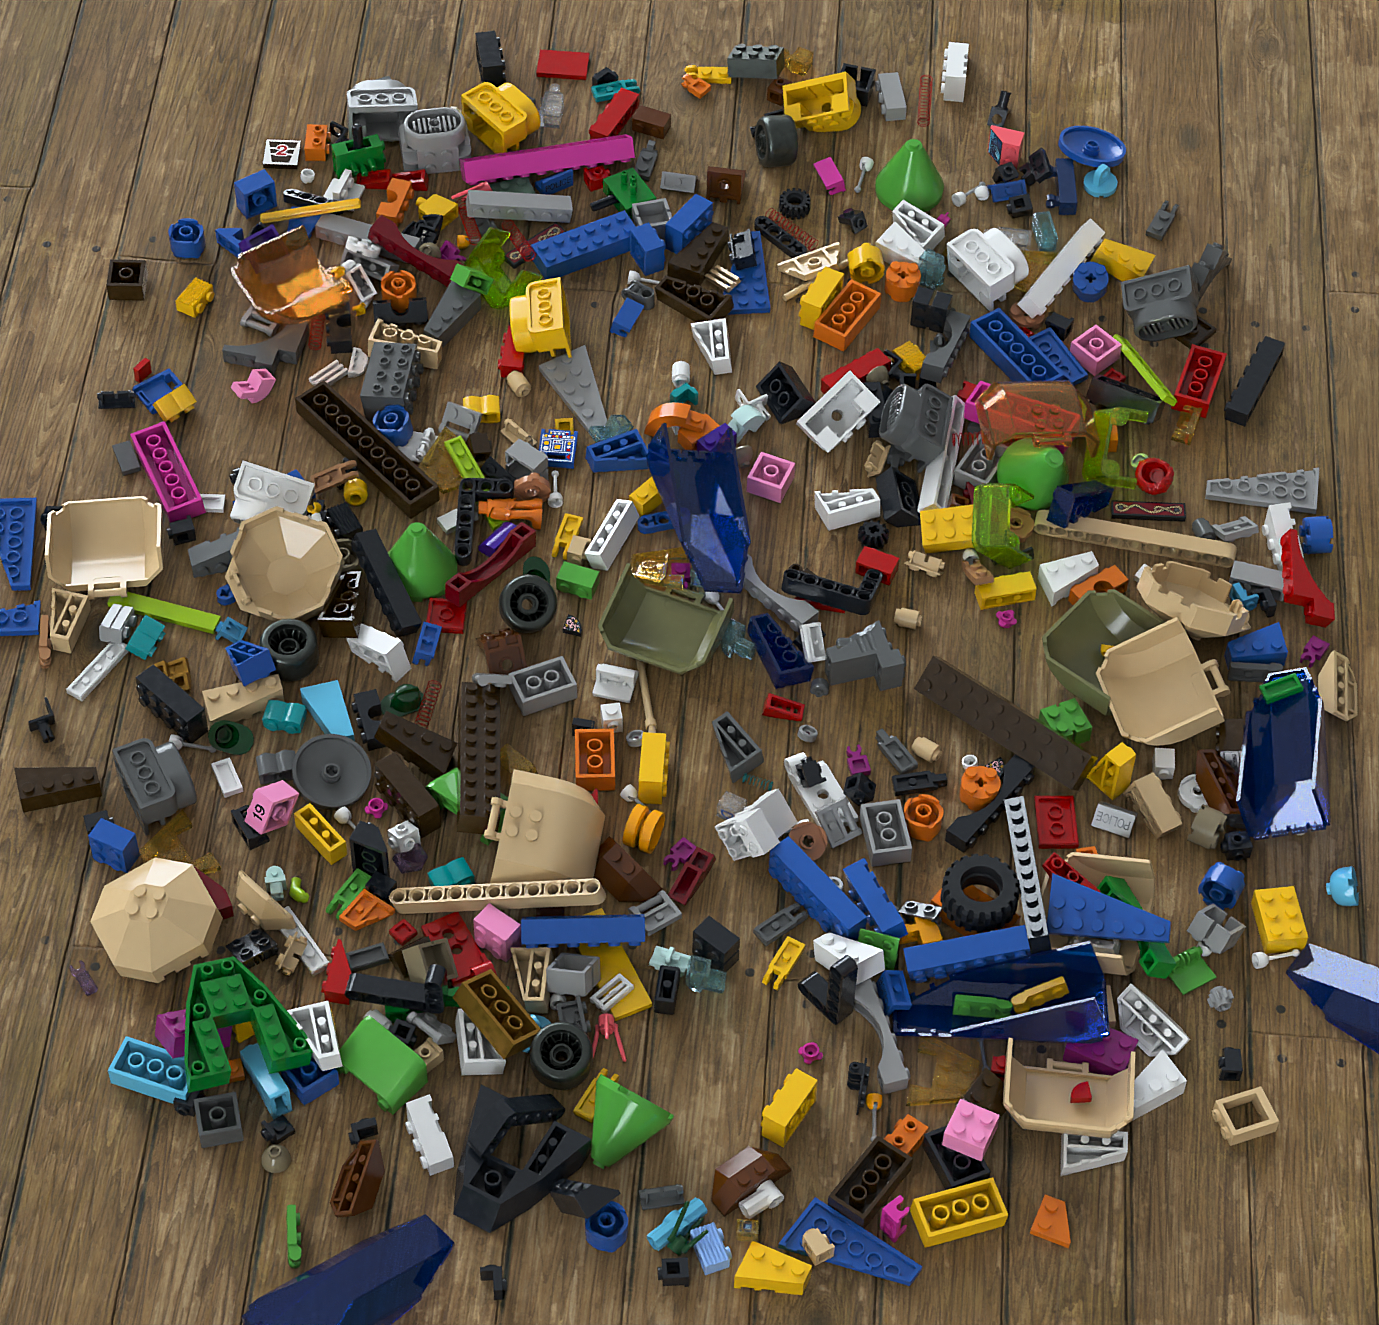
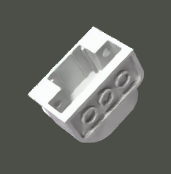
M992 228L984 234L978 229H970L947 243L948 270L990 312L994 310L993 301L996 299L1001 302L1006 300V293L1012 290L1015 284L1025 279L1029 274L1028 263L1023 253L999 229Z
M848 371L797 421L796 425L815 444L828 453L841 441L847 442L853 436V431L855 429L859 430L866 423L867 420L865 418L880 401L851 371ZM839 412L842 417L841 420H833L832 413Z
M242 461L234 485L235 502L230 517L234 522L241 525L242 521L275 506L306 516L307 506L310 505L312 496L315 493V484Z

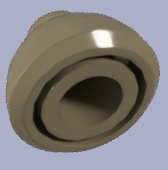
M427 242L418 248L420 252L426 255L441 258V250L434 243Z
M885 366L875 367L866 377V383L881 382L886 386L890 384L888 381V370Z
M749 445L741 446L730 451L728 457L731 462L738 465L740 469L750 466L753 449Z
M274 1144L264 1150L261 1163L268 1172L280 1173L289 1167L291 1155L284 1146Z

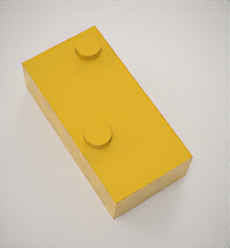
M993 1177L915 1198L910 1207L911 1215L924 1248L1003 1227L1008 1218L1007 1210Z

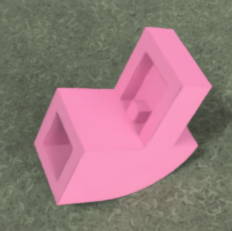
M252 369L247 381L233 382L231 389L240 399L247 398L251 403H257L270 393L276 379L267 369Z

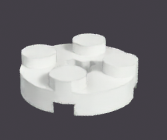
M348 236L345 246L352 252L357 253L358 251L362 255L371 258H378L382 248L378 245H371L372 242L367 239L358 241L357 238Z
M1192 774L1181 781L1178 797L1184 806L1192 812L1198 813L1199 809H1202V804L1206 806L1208 804L1202 793L1201 795L1194 793V790L1197 792L1201 790L1196 782V774Z

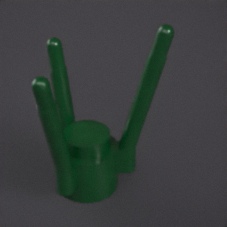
M689 1201L685 1202L673 1231L667 1238L669 1241L667 1247L680 1257L683 1253L686 1254L692 1246L709 1232L707 1229L689 1243L690 1230L698 1228L704 1220L703 1217H700L685 1236H682L680 1233L676 1236L690 1204Z

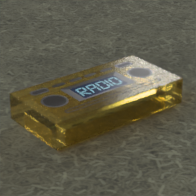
M737 1219L736 1240L757 1242L759 1220Z

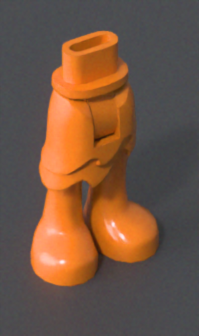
M517 498L487 499V502L478 501V514H484L486 517H489L490 514V518L502 521L514 519L529 520L532 523L533 529L540 530L542 523V498L517 501Z

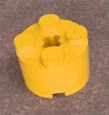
M863 243L847 254L852 280L861 284L864 281L872 284L883 277L885 267L882 252L879 248L872 246L870 243Z

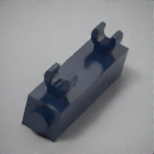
M1056 158L1055 167L1051 166L1053 174L1047 179L1055 177L1057 196L1053 194L1047 195L1046 208L1058 206V215H1076L1078 202L1073 160L1070 158Z

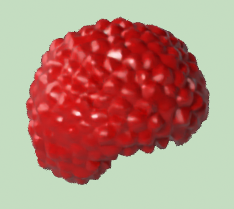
M1150 457L1140 461L1135 471L1137 486L1145 493L1151 495L1165 493L1171 486L1174 478L1173 467L1159 458Z

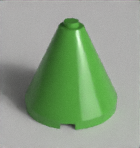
M917 139L906 141L879 172L875 184V192L878 199L891 210H894L902 200H905L923 212L929 211L941 201L944 191V182L923 144Z
M1023 438L1011 444L1000 457L997 465V479L1007 499L1010 498L1022 509L1039 511L1051 507L1063 497L1069 483V470L1064 456L1054 445L1039 438Z
M419 522L410 524L388 552L413 602H423V598H438L444 595L445 583L458 573L457 561L453 552L424 524Z
M600 1074L596 1081L591 1147V1158L594 1159L593 1164L602 1169L605 1166L611 1167L669 1125L674 1115Z

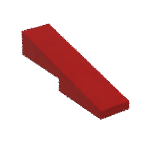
M391 169L368 172V175L365 177L361 173L357 174L356 184L364 185L365 189L387 190L391 179L396 178L411 181L414 191H428L429 177L425 169L393 174Z

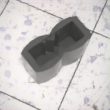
M282 750L276 754L263 753L256 756L260 784L292 780V765L296 755L295 751Z

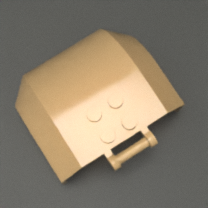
M144 496L67 501L62 504L63 508L57 512L52 510L48 513L45 545L48 578L69 592L88 591L89 600H95L97 597H127V587L147 586L163 570L162 505L157 502L152 504Z
M1178 617L1107 649L1104 655L1105 660L1102 666L1098 667L1096 675L1103 692L1111 697L1109 707L1122 737L1147 745H1168L1190 738L1225 721L1217 698L1229 695L1230 689L1225 685L1219 672V664L1216 659L1201 664L1190 638ZM1211 671L1218 686L1215 690L1212 689L1205 672Z
M514 769L508 801L492 797L490 803L492 808L484 837L499 841L490 884L593 879L605 821V814L587 790L571 782ZM504 808L506 810L501 833H497L495 829L499 810Z
M1072 852L1066 855L1067 859L1065 861L1096 888L1105 876L1125 879L1143 910L1152 913L1155 874L1151 860ZM1047 873L1041 888L1046 920L1048 917L1052 882ZM1049 934L1052 952L1045 953L1053 960L1071 968L1128 975L1135 971L1140 950L1137 941L1119 940L1121 947L1118 955L1063 949L1067 945L1068 937ZM1090 938V939H1099V940L1113 941V939Z
M1013 1038L1008 1039L1003 1106L1022 1129L1109 1139L1133 1120L1135 1052L1131 1051L1127 1069L1110 1076L1088 1073L1089 1063L1087 1062L1077 1064L1053 1061L1052 1058H1047L1046 1068L1023 1066L1012 1057ZM1088 1081L1092 1095L1091 1102L1070 1103L1073 1088L1081 1082Z

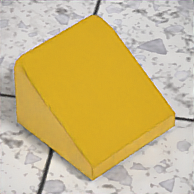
M573 418L555 419V430H569L571 435H573Z

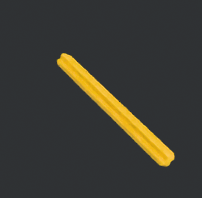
M360 198L262 213L260 214V220L265 224L361 208Z

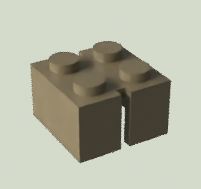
M447 937L402 950L411 982L424 984L428 967L433 964L441 965L447 970V981L459 977Z

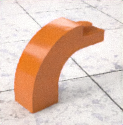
M665 403L657 406L651 412L644 434L661 439L664 430L672 426H679L701 433L707 415L690 410L691 405Z

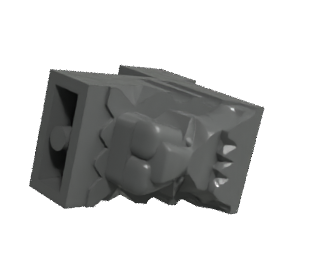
M879 620L865 627L862 632H857L849 638H838L836 645L826 648L824 671L830 686L874 676L880 691L902 686V680L905 678L904 667L906 666V659L904 655L901 656L899 649H893L891 642L887 641L886 629L881 626Z

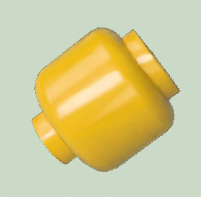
M358 478L348 480L344 485L345 501L353 506L365 503L368 497L367 484Z

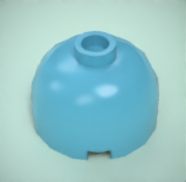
M1343 867L1334 871L1330 876V883H1326L1327 894L1332 895L1333 900L1338 905H1359L1358 883L1354 867Z

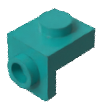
M685 383L670 393V403L690 401L693 405H697L698 391Z

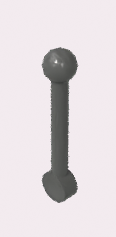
M978 1035L977 1041L980 1044L983 1062L982 1071L985 1068L990 1070V1067L987 1066L983 1044L985 1038L983 1035Z

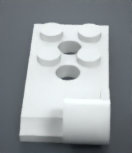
M801 752L785 758L784 766L790 781L817 826L821 827L815 811L846 797V795L843 794V790L823 760L818 762L822 769L820 774L821 777H826L827 781L806 788L802 787L795 766L801 763V759L807 757L805 753ZM826 794L828 797L826 799L819 798L818 795ZM850 802L847 803L855 821L858 822V815ZM841 807L837 808L844 827L848 826Z

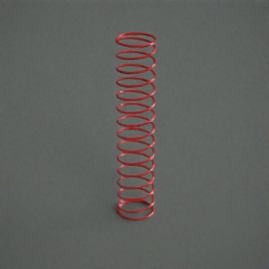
M920 78V86L923 87V85H921L923 84V82ZM933 78L931 79L932 81H930L931 84H929V86H931L929 87V89L931 90H928L931 94L930 97L932 96ZM921 90L919 91V101L922 100L920 96V92H922ZM930 98V100H928V102H930V103H928V105H930V106H927V107H928L929 110L931 111V98ZM930 111L928 117H920L917 123H919L920 119H927L926 121H929L928 123L930 124Z
M459 206L458 211L469 242L471 241L470 234L480 236L482 241L475 218L471 217L468 219V221L472 220L471 222H464L466 219L462 217L467 215L464 214L467 211H460L462 208ZM466 223H468V224L473 223V224H471V226H473V227L476 226V228H475L474 230H471V231H472V232H473V231H476V232H475V233H471V232H470L469 235H468L469 230L466 229V228H467V227L465 226Z
M770 208V209H771V208ZM772 208V209H773V208ZM768 209V211H769L770 209ZM773 209V211L770 213V215H769L768 218H770V219L772 218V221H775V223H776V221H777V219H778V217H779L780 215L778 214L777 218H776L775 220H773V218H774V216H775V214H776V210H775V214L772 216V214H773V212H774V209ZM767 211V212H768V211ZM766 212V214H767V212ZM777 212V213H779V212ZM765 214V216H766V214ZM781 214V215H782V214ZM782 215V216H783V215ZM781 217L780 221L783 219L782 217ZM783 217V218H784V217ZM785 217V220H784V222H783L782 224L785 223L786 217ZM787 219V220H788V223H787V225H786L785 227H787L788 224L790 223V222H789V219ZM779 221V222H777V223H779V224H780V221ZM791 221V222H792V221ZM776 223V224H777V223ZM781 224V225H782V224ZM791 224V226L788 228L789 231H790V228L793 226L792 224ZM793 224V225H795V227H794V229H793L792 231L795 230L796 224ZM779 225V226H781V225ZM782 225V229L785 228V227H783V225ZM797 226V227H798V230H797V232H796L795 234H797L798 231L800 230V229H799V226ZM785 228V231H787L786 228ZM787 229V230H788V229ZM791 231V232H792V231ZM801 231V233L798 235L799 238H800V235L803 233L802 231ZM803 231L805 232V234L802 238H804L807 234L808 237L805 241H803L802 238L801 239L803 242H805V247L807 244H809L811 247L815 243L816 239L811 238V240L806 244L810 236L809 233L806 234V231ZM788 232V233H791V232ZM792 232V234H793V232ZM793 234V235H795V234ZM791 235V236H793V235ZM795 235V239H796L797 237H796V235ZM797 236V237H798V236ZM798 239V241H799V239ZM800 239V240H801V239ZM817 240V241H818V240ZM801 242L803 244V242ZM817 243V245H818V243ZM816 245V247H817V245ZM808 246V247H806V248H808V249H809V246ZM815 247V248H816V247ZM814 248V249H815V248ZM809 249V250L812 251V250H814V249Z
M513 222V223H509V224H513V225H511V226H512L511 229H513V227H514L515 229L517 228V226L514 224V222ZM502 223V229L505 231V233L510 238L512 243L514 245L515 242L518 243L519 241H516L518 238L512 239L514 234H511V229L508 230L507 228L506 230V227L504 229V225ZM515 229L513 230V231H516L515 233H518L516 236L522 235V233L519 231V229H518V230H515ZM524 236L523 239L521 237L520 240H525L522 241L524 242L523 245H525V247H527V249H529L532 252L533 249L529 245L527 240L524 238ZM525 247L517 248L523 259L526 261L525 256L527 255H525L526 253L524 252L522 253V250Z
M325 296V298H326L327 300H326L325 302L321 303V304L326 303V305H327L328 298ZM316 298L314 299V306L318 304L316 303ZM310 336V337H309V344H308V346L310 345V343H312V342H318V341H317V340L310 341V340H311V339H310L311 336Z
M1018 428L1016 429V433H1015V441H1018V436H1017V430H1018V433H1019V429H1018ZM954 433L952 434V443H953V446H955V434H954Z
M431 680V681H434V680ZM429 681V682H430V681ZM435 681V682H437V681ZM428 682L427 688H426V690H425V693H427V692L430 691L428 688L431 687V686L429 685V684H431V683H429V682ZM438 682V683H439V682ZM434 683V684H437V683ZM439 683V684H438V685L440 686L439 689H441L442 685ZM431 687V688H432V687ZM433 687V689L439 690L438 688ZM440 690L438 693H436L435 691H432V693L438 695V693H440ZM430 691V692H431V691ZM424 693V697H423V700H422V702H421L420 709H419V712H418V714H417L415 724H421V725H423V723H419L417 720H422V721L425 720V719H420L419 716L422 715V714L420 713V712L423 711L421 708H426V709L429 708V707H424V706H423V704L426 703L424 700L427 699L425 696H427V695H429V694L425 695V693ZM429 695V696L432 697L433 695ZM438 695V696H439V695ZM434 696L433 698H436V697ZM437 696V697H438V696ZM436 698V701H437V698ZM427 699V700L431 701L432 699ZM432 700V702H435L434 700ZM435 702L434 705H432L431 703H426V704H428V705L434 707V705H436V702ZM434 707V708H435V707ZM429 708V710H432L433 713V709ZM433 708V709H434V708ZM423 711V712L427 713L428 711ZM428 712V714H431L430 712ZM431 714L430 717H432V714ZM422 715L423 717H426V715ZM428 716L426 717V718H429V719H430V717H428ZM430 719V720H431V719ZM425 720V722H428L429 725V721ZM429 720V721H430V720ZM424 724L423 726H428V725H425V724ZM427 727V729H428V727Z

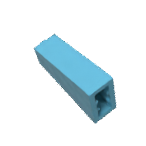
M338 680L300 688L302 703L306 706V709L324 734H338L355 741Z
M258 1043L246 1046L240 1051L241 1061L273 1120L282 1114L285 1115L293 1111L290 1091L278 1072L269 1074Z

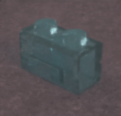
M1049 211L1034 213L1031 227L1039 252L1056 250L1058 235L1051 213Z
M926 249L919 257L920 285L926 286L927 289L935 290L943 284V272L946 268L943 255L935 253L931 249Z

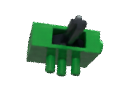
M354 124L352 127L353 140L331 144L333 169L337 179H340L345 169L352 170V177H356L358 173L365 177L368 175V172L384 170V163H386V157L383 152L385 150L384 141L380 140L378 134L363 137L361 125Z
M632 167L604 178L603 192L607 197L590 203V207L594 212L614 205L618 212L625 210L630 219H632V204L656 200V196Z

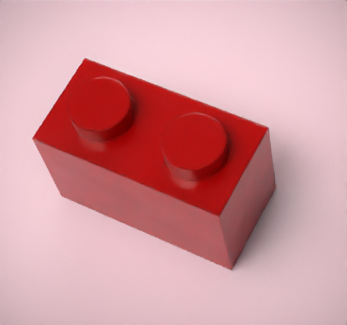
M864 546L856 561L855 573L865 576L866 572L870 569L878 570L883 574L881 583L890 586L898 571L899 558L878 551L875 548Z

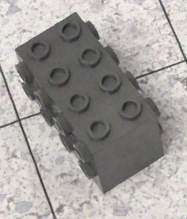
M374 342L360 394L367 420H373L376 412L379 410L381 412L388 405H400L408 411L409 416L413 414V401L417 399L416 389L420 387V374H423L424 370L423 364L420 362L421 352L418 351L417 344Z

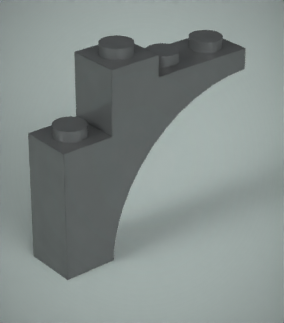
M1216 242L1213 244L1207 243L1199 263L1194 262L1191 268L1201 284V288L1198 289L1201 298L1215 276L1225 266L1230 265L1232 258L1228 257L1229 253L1223 249L1224 246Z
M291 318L282 331L260 343L245 346L224 345L222 349L224 362L253 367L255 369H267L272 376H274L280 361L297 365L310 334L308 321Z

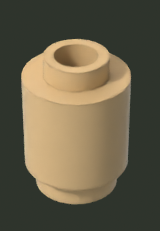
M519 371L509 373L507 383L517 397L528 395L531 385L525 376Z
M906 608L896 609L894 624L916 630L917 626H921L922 616L919 615L920 611Z
M917 737L911 748L917 756L930 763L934 760L937 761L942 754L941 746L925 737Z

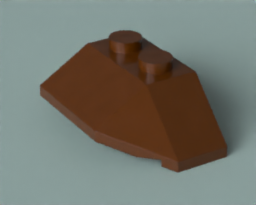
M1215 749L1198 750L1196 782L1208 806L1224 814H1244L1249 805L1250 798L1235 769L1224 758L1220 757Z
M610 836L599 846L594 878L619 902L644 903L655 897L663 889Z
M377 1139L360 1141L357 1144V1148L342 1165L330 1200V1205L337 1218L355 1216L373 1208L385 1172L380 1144Z
M748 1146L715 1169L711 1202L725 1217L739 1207V1202L755 1193L763 1182L771 1180L775 1183L791 1172V1168L779 1154Z

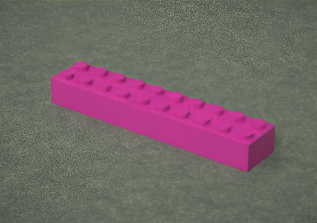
M625 134L459 159L462 180L469 185H477L479 181L483 180L488 183L496 182V178L510 180L516 175L523 178L529 177L530 173H537V175L547 174L549 170L556 173L563 172V168L581 169L580 166L583 165L587 167H596L597 163L610 165L614 164L616 160L629 162L631 158H635L633 138Z

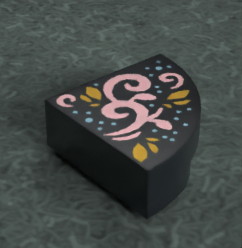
M568 614L563 626V633L581 637L582 627L579 620Z
M1001 757L985 765V767L994 768L999 778H1002L1004 762Z

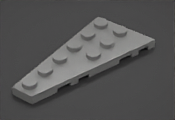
M585 345L572 350V358H568L567 353L539 365V371L593 440L610 433Z
M1313 468L1312 471L1297 470L1295 473H1286L1284 471L1259 474L1257 477L1252 478L1241 476L1240 479L1235 480L1229 478L1207 480L1205 499L1267 508L1269 505L1290 502L1292 507L1290 511L1316 514L1319 468Z

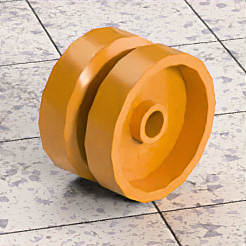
M637 804L626 823L623 833V844L631 848L638 845L640 851L651 854L661 837L665 823V813L658 810L649 812L647 806Z

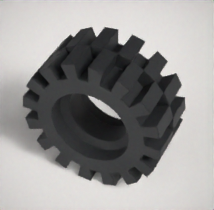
M789 188L787 192L783 191L780 195L779 211L782 212L783 216L786 215V218L791 217V220H794V217H797V220H799L800 216L804 218L805 214L808 215L810 211V195L806 194L805 190L801 192L800 188L798 190L792 188V191ZM795 202L799 203V205H792L790 203Z

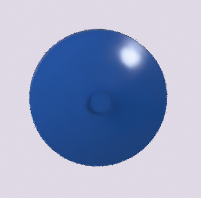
M1091 126L1068 127L1061 132L1058 141L1059 148L1066 156L1076 162L1092 167H1099L1101 164H1105L1108 167L1117 166L1123 162L1126 154V147L1118 137L1105 130Z

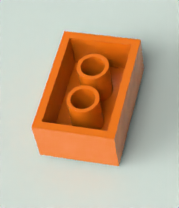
M575 729L576 785L587 791H594L595 788L598 791L615 790L614 729Z

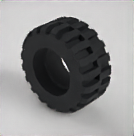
M972 854L971 857L967 855L961 857L960 862L956 860L951 864V867L945 872V877H943L941 890L942 909L947 913V918L950 921L954 920L956 926L959 928L962 926L969 932L974 930L977 933H983V931L990 932L995 931V928H1003L1005 923H1009L1013 919L1018 906L1020 883L1016 878L1017 874L1013 869L1010 870V865L1006 862L1002 863L1000 858H991L988 854L983 856ZM971 885H983L991 888L998 897L992 901L978 902L967 897L962 890Z

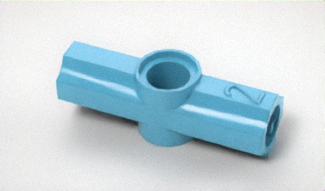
M695 1197L690 1201L676 1236L679 1233L682 1236L686 1235L691 1225L707 1214V1208L700 1199ZM682 1208L671 1211L664 1218L663 1223L647 1235V1240L654 1250L660 1251L669 1244L667 1238L672 1233Z

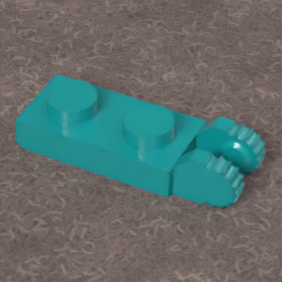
M628 79L592 86L591 92L597 103L613 99L614 94L618 93L621 87L638 94L640 93V88L637 86L635 79Z

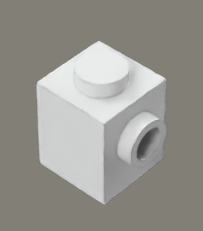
M620 702L600 705L602 729H614V733L623 732Z
M1155 748L1152 763L1153 772L1156 777L1162 780L1173 779L1175 749Z

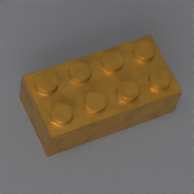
M492 969L462 982L453 996V999L503 1059L530 1047L533 1038L541 1030Z

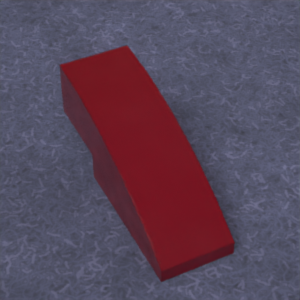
M696 847L690 860L684 864L668 894L670 899L685 906L716 861L715 855Z

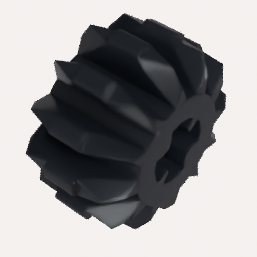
M871 519L870 523L864 521L863 526H860L858 530V541L861 542L862 547L883 549L884 545L889 541V529L886 528V524H880L879 520L873 522Z

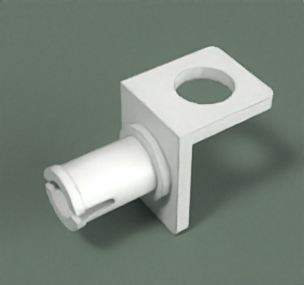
M737 389L735 400L740 407L750 405L766 417L765 421L770 419L771 415L764 407L768 399L767 394L748 401L742 391Z

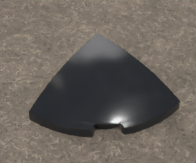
M439 214L424 215L422 217L424 220L412 221L402 231L403 234L420 238L421 245L427 242L436 244L442 228L443 216Z

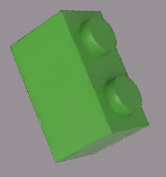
M458 263L450 280L458 285L487 295L494 280L481 271Z
M564 561L556 577V590L592 600L600 583L599 571Z

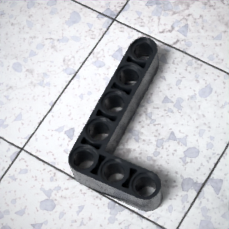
M464 478L460 481L454 548L458 565L467 566L472 561L476 502H487V499H512L514 492L513 483L510 480Z
M787 569L784 571L781 589L784 593L858 615H867L870 613L880 592L883 574L875 569L868 570L859 588L795 569Z
M845 955L830 967L828 982L819 973L813 971L797 984L800 992L835 1025H838L853 1013L858 973L857 963L850 955Z
M430 965L424 984L352 973L349 975L344 995L354 1001L440 1014L444 1012L448 996L447 970L441 965Z
M552 1094L499 1099L480 1122L467 1144L481 1159H486L495 1151L511 1127L554 1122L563 1116L566 1109Z

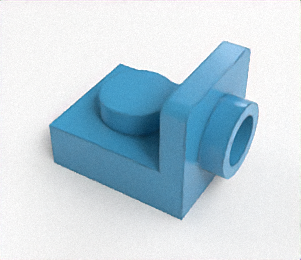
M1239 582L1232 584L1229 595L1232 601L1239 599L1243 607L1248 611L1257 607L1258 594L1248 596L1247 591L1242 588Z
M227 617L224 622L220 621L215 631L218 633L215 639L219 640L222 636L236 643L242 640L247 627Z

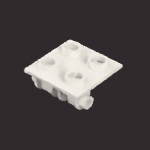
M427 428L424 433L413 431L408 444L403 447L398 446V449L411 461L429 465L440 437L435 436L433 428Z

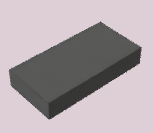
M130 441L112 445L123 476L141 471Z
M383 942L345 953L351 973L390 962Z

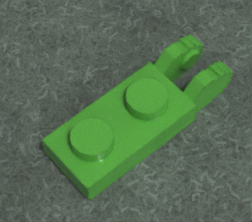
M356 869L334 895L333 900L326 908V913L331 915L337 909L338 904L343 905L336 915V919L339 920V916L360 892L365 889L366 883L372 876L360 869Z
M956 994L953 1015L996 1018L998 1021H1007L1011 1017V1012L1009 1011L1012 1010L1013 1005L1010 1001L992 997Z
M288 1205L286 1213L288 1263L290 1267L295 1269L301 1265L302 1249L298 1246L301 1245V1232H297L296 1226H300V1213H296V1205Z

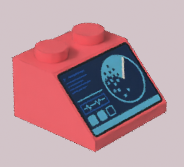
M991 125L987 152L999 166L1012 162L1017 170L1022 154L1024 132Z

